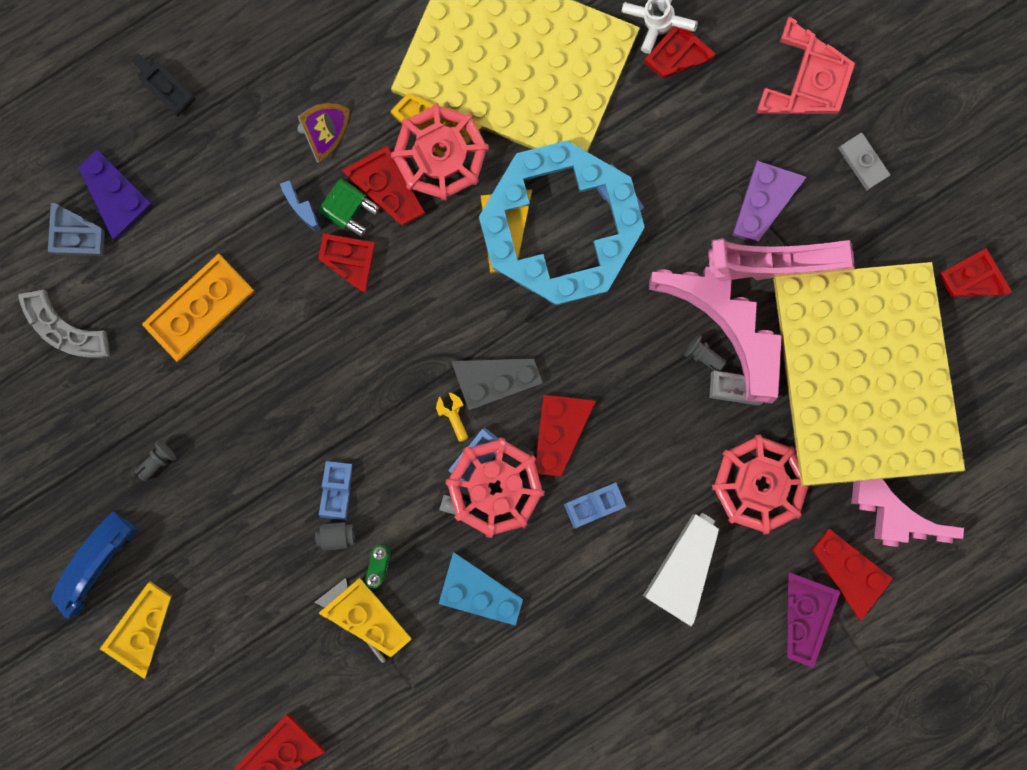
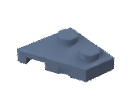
M51 203L48 253L103 256L105 230L60 205Z

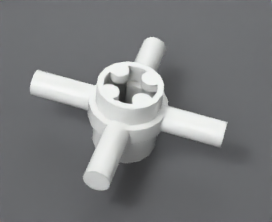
M648 0L645 7L625 2L622 8L623 13L645 19L649 31L641 51L648 54L651 53L658 35L666 34L673 26L695 32L698 21L675 16L674 9L670 5L672 0Z

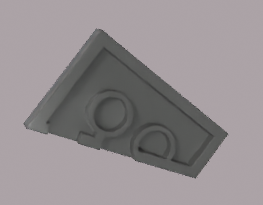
M534 359L451 361L469 411L543 384Z

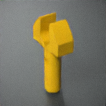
M449 393L453 401L452 411L444 407V403L441 397H439L436 405L439 416L445 415L449 417L459 442L467 440L468 435L458 414L459 409L463 407L461 399Z

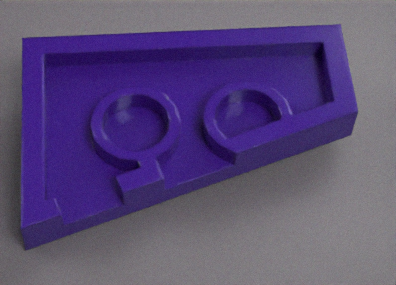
M98 150L78 167L114 241H117L153 206Z

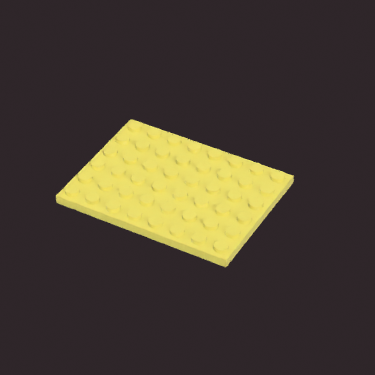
M430 0L391 90L403 97L410 93L432 104L438 103L439 106L464 114L470 113L473 116V121L481 125L484 130L531 149L567 140L588 152L640 27L573 0Z
M932 262L775 277L773 280L801 487L965 471Z

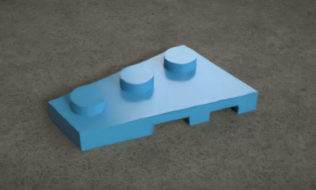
M453 552L439 604L516 626L523 599Z

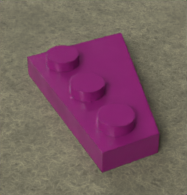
M788 572L787 658L814 668L840 591Z

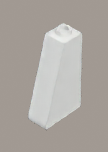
M703 513L700 516H691L643 594L644 597L690 626L695 621L719 531L717 527L713 526L715 521Z

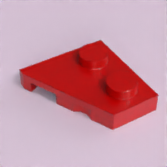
M674 26L644 59V63L664 79L708 62L715 57L716 53L689 30Z
M323 233L318 259L358 290L366 293L375 243Z
M987 248L938 274L951 297L1001 296L1012 292Z

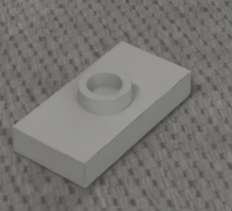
M863 133L858 134L838 148L866 191L890 176V173Z
M715 370L711 372L709 398L752 405L763 404V402L746 401L744 375Z

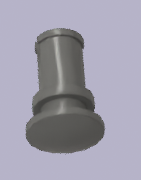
M701 335L696 336L687 346L684 356L688 357L692 354L695 361L700 360L713 371H720L725 365L726 359L708 347V343H702Z
M157 440L155 442L156 449H152L149 452L150 456L134 470L136 474L140 472L138 477L143 481L147 482L161 466H166L168 459L175 461L177 458L173 450L162 441Z

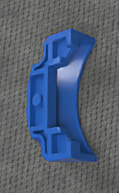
M114 511L103 520L83 543L64 570L53 591L51 600L67 619L79 616L85 607L82 602L87 599V592L114 554L120 552L124 542L132 540L139 531L137 527Z

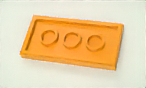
M218 253L142 325L179 363L251 297L255 291Z

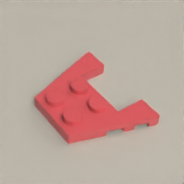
M788 17L780 42L805 50L791 95L788 96L765 88L756 113L838 114L855 63L829 44L825 45L815 37L814 33L808 29L806 31L796 24V20Z

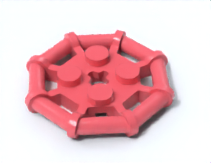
M437 103L409 119L404 118L401 122L402 127L394 152H391V159L397 164L407 184V189L439 197L442 201L479 182V173L486 152L489 151V145L485 144L470 113H460L441 107ZM440 117L459 124L455 128L444 126V124L440 123ZM434 118L435 124L421 131L417 128V126ZM466 128L474 145H466L460 134L463 129ZM410 133H413L416 136L415 145H413L412 150H405ZM437 145L441 148H447V151L444 152V157L440 158L433 155ZM475 152L470 170L468 171L463 167L467 153ZM413 157L419 167L415 175L412 173L406 158ZM458 172L465 176L445 186L446 178ZM424 175L437 178L440 181V187L422 182L420 179Z
M755 435L753 439L722 453L724 457L715 484L712 485V490H715L729 517L728 521L731 524L735 522L761 531L764 535L802 516L800 512L809 486L801 487L798 459L794 446L789 447L763 438L761 435ZM756 449V458L746 463H742L738 459V457ZM763 449L780 454L782 457L778 461L764 457ZM787 460L797 479L791 480L784 470V464ZM733 463L739 468L733 484H726ZM762 477H765L769 488L763 489L760 492L755 483L756 480H761ZM791 485H798L791 505L786 501ZM726 489H735L737 497L742 503L737 509ZM782 505L787 510L769 519L768 512ZM748 507L761 512L762 520L742 513Z
M498 438V440L464 448L463 455L445 483L448 485L456 514L454 516L457 521L461 520L486 534L487 538H492L493 535L520 527L524 529L541 496H544L545 492L541 487L534 455L530 456L505 441V438ZM496 452L495 460L486 463H480L476 458ZM503 452L521 463L514 468L503 462ZM472 462L475 469L468 481L460 480L468 465ZM525 468L531 489L523 488L519 473ZM497 480L500 481L501 492L491 495V488L488 487L489 483H495ZM459 486L467 487L471 502L467 506H464ZM522 494L530 495L519 514L515 506ZM475 507L488 514L487 523L469 512ZM510 512L514 517L513 519L494 524L496 515Z

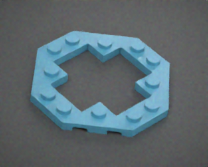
M567 140L516 153L479 216L492 269L511 278L533 293H537L556 306L607 293L645 228L631 177ZM573 168L579 192L605 186L618 234L594 240L593 243L600 266L550 279L543 254L522 260L517 259L505 212L530 205L524 180Z

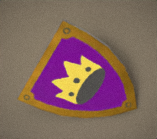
M324 103L315 105L298 116L300 121L298 131L306 135L318 163L326 158L342 139L348 123L350 109L339 104Z

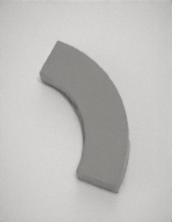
M46 290L18 294L20 305L27 321L47 343L61 351L79 357H110L106 331H85L67 324L53 309Z

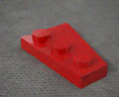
M388 146L342 170L343 174L402 227L425 215L413 191L406 188L407 184L397 164L391 159V152Z
M543 395L536 456L538 474L561 477L596 401Z
M830 529L825 530L811 549L828 576L831 577L844 600L847 601L853 610L856 618L862 621L893 578Z

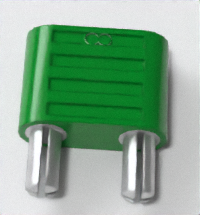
M339 179L321 205L319 213L343 229L349 228L362 236L366 229L353 221L361 207L366 208L373 214H377L380 207L368 200V195L345 180Z
M386 545L375 546L371 552L366 576V583L371 588H377L385 581L391 554L390 548Z

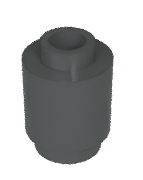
M346 522L320 525V530L315 531L316 546H321L322 551L348 549L349 546L355 545L353 524L347 525Z

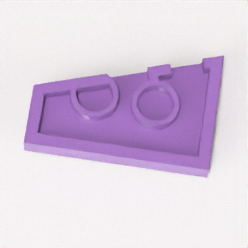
M757 161L732 236L757 243L806 177Z

